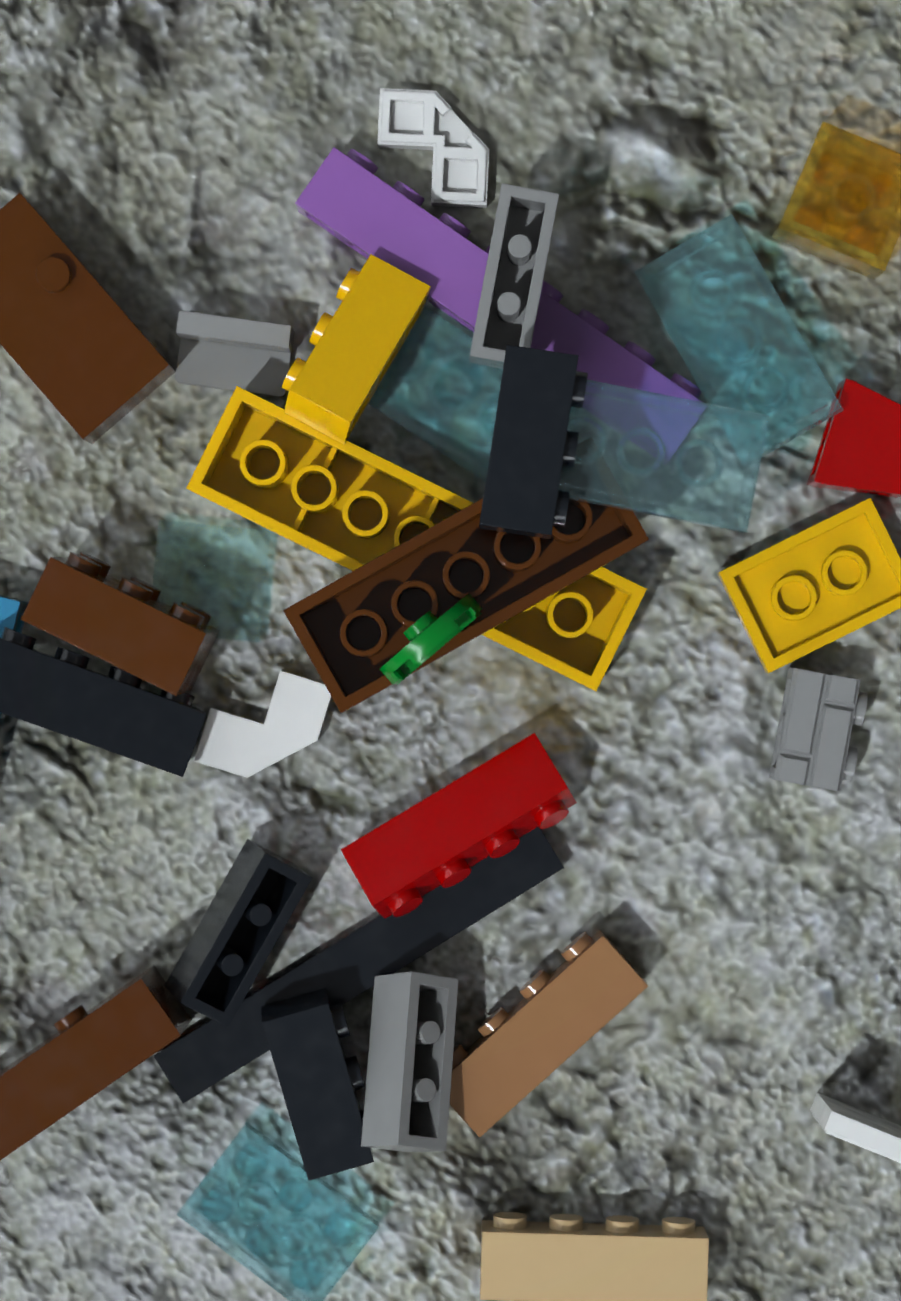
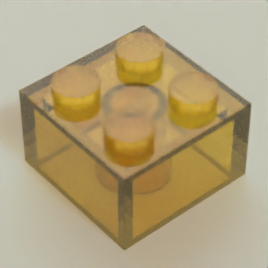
M823 121L813 135L771 237L875 280L885 271L901 233V154Z

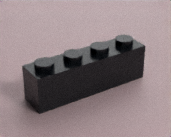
M4 627L0 637L1 713L181 777L184 776L207 714L192 707L195 696L187 693L175 696L163 689L160 695L139 688L142 679L122 669L111 666L108 675H103L87 669L90 658L61 647L57 648L55 656L48 655L33 649L36 638Z

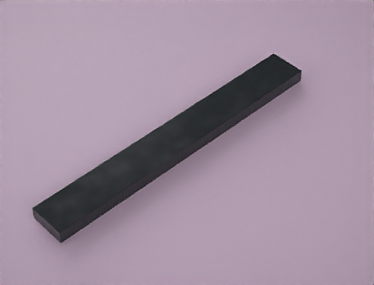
M536 827L520 837L519 845L506 855L499 858L488 856L470 867L472 870L470 875L458 884L443 888L440 885L422 896L423 902L410 913L400 917H394L392 914L386 919L381 915L376 916L245 997L229 1027L210 1019L155 1053L154 1058L182 1103L195 1097L270 1050L262 1025L261 1007L322 989L327 990L331 1005L338 1003L343 1005L374 986L375 976L397 972L563 869V864L542 830Z

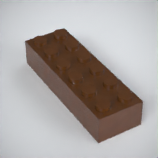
M592 437L577 445L574 468L562 466L558 490L570 491L565 527L553 525L551 539L480 529L482 498L283 610L340 713L346 712L392 686V683L381 672L380 668L410 643L403 633L428 611L431 610L438 619L469 593L483 608L480 616L411 674L649 540Z

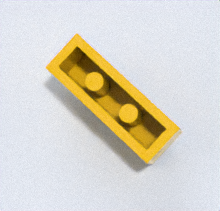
M370 254L360 272L351 268L337 292L336 298L342 302L334 316L325 312L312 332L309 343L315 345L307 361L298 357L284 379L282 388L289 391L284 412L344 445L421 315L431 286Z

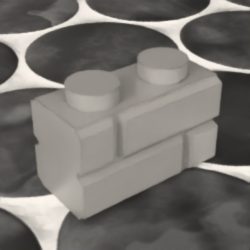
M788 668L769 778L840 792L843 780L852 781L857 764L858 750L857 748L849 747L853 725L861 726L863 724L868 700L867 693L859 691L861 680Z

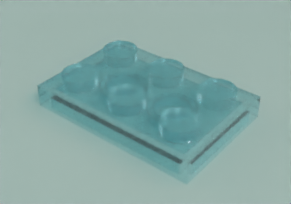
M245 1122L177 1213V1216L289 1301H323L379 1228L378 1221L323 1179L317 1178L308 1181L302 1163L248 1122Z

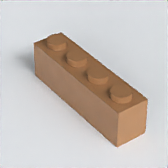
M601 930L593 937L583 932L561 952L566 961L550 975L544 969L534 975L519 990L524 999L508 1013L503 1007H500L487 1017L477 1028L482 1036L467 1050L461 1044L454 1047L450 1105L479 1138L648 987L645 979Z

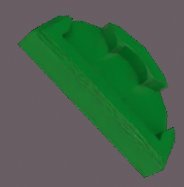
M469 593L438 619L431 610L428 611L403 633L410 643L380 668L381 672L392 685L395 683L398 685L480 616L483 608Z

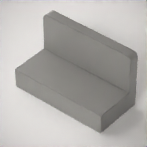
M179 310L176 334L180 337V345L175 379L178 383L234 391L236 386L252 394L284 397L287 390L282 388V384L291 364L295 334L291 325Z

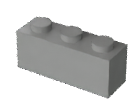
M502 183L469 363L503 369L507 345L531 347L559 194Z
M412 971L374 977L361 1147L402 1152L446 1151L459 979Z

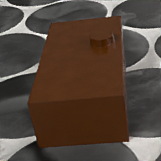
M21 193L0 209V344L80 437L93 444L176 371Z
M155 965L90 1010L86 1011L81 1004L53 1024L58 1031L57 1033L0 1071V1160L182 1035L192 1019L182 1004L164 986L166 981Z

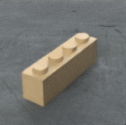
M523 1213L493 1214V1220H482L480 1300L707 1301L709 1237L704 1226H696L694 1219L685 1217L663 1218L662 1225H639V1218L626 1215L606 1217V1224L583 1223V1217L576 1214L550 1215L549 1222L527 1221V1215Z

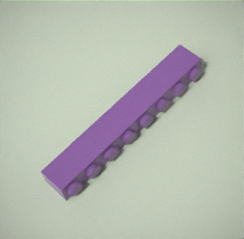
M333 147L295 202L298 212L364 258L368 259L370 254L431 286L426 301L474 333L490 245L486 251H483L467 239L471 231L458 220L446 213H443L437 219L420 206L425 201L424 198L404 183L397 181L391 187L374 175L378 167L361 153L350 149L347 155ZM543 280L530 348L579 355L576 371L588 373L583 409L663 465L668 463L707 407L705 403L698 399L702 391L677 373H674L671 379H668L655 370L652 365L656 359L635 343L628 341L622 347L605 334L610 329L609 326L592 313L582 309L576 315L559 303L563 295Z

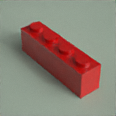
M533 733L342 848L341 851L371 905L384 919L392 914L394 917H400L416 909L423 902L422 896L440 885L443 888H447L463 881L470 875L472 871L470 867L488 856L499 858L511 852L519 845V838L536 827L546 829L556 825L568 815V808L577 802L538 737Z

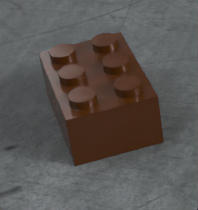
M70 552L68 557H50L20 620L175 696L192 690L220 630L208 625L212 617L210 614L183 601L180 604L174 602L172 606L158 600L161 594V590L135 577L130 579L122 577L121 581L107 575L111 568L109 564L86 553L80 552V554Z

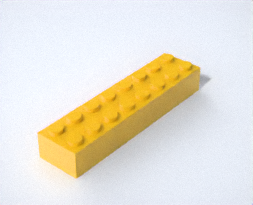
M236 386L186 487L191 492L351 571L358 569L473 504V502L349 441H346L343 445L286 414L283 408ZM601 567L482 634V636L591 690L597 691L647 588Z

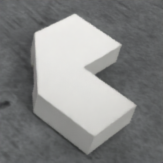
M380 88L378 148L433 150L431 206L487 208L489 148L465 125L437 91Z
M281 670L264 723L216 708H210L194 762L248 778L318 741L331 701L328 689L324 683Z

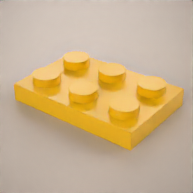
M871 497L717 573L766 673L773 672L901 608V558Z

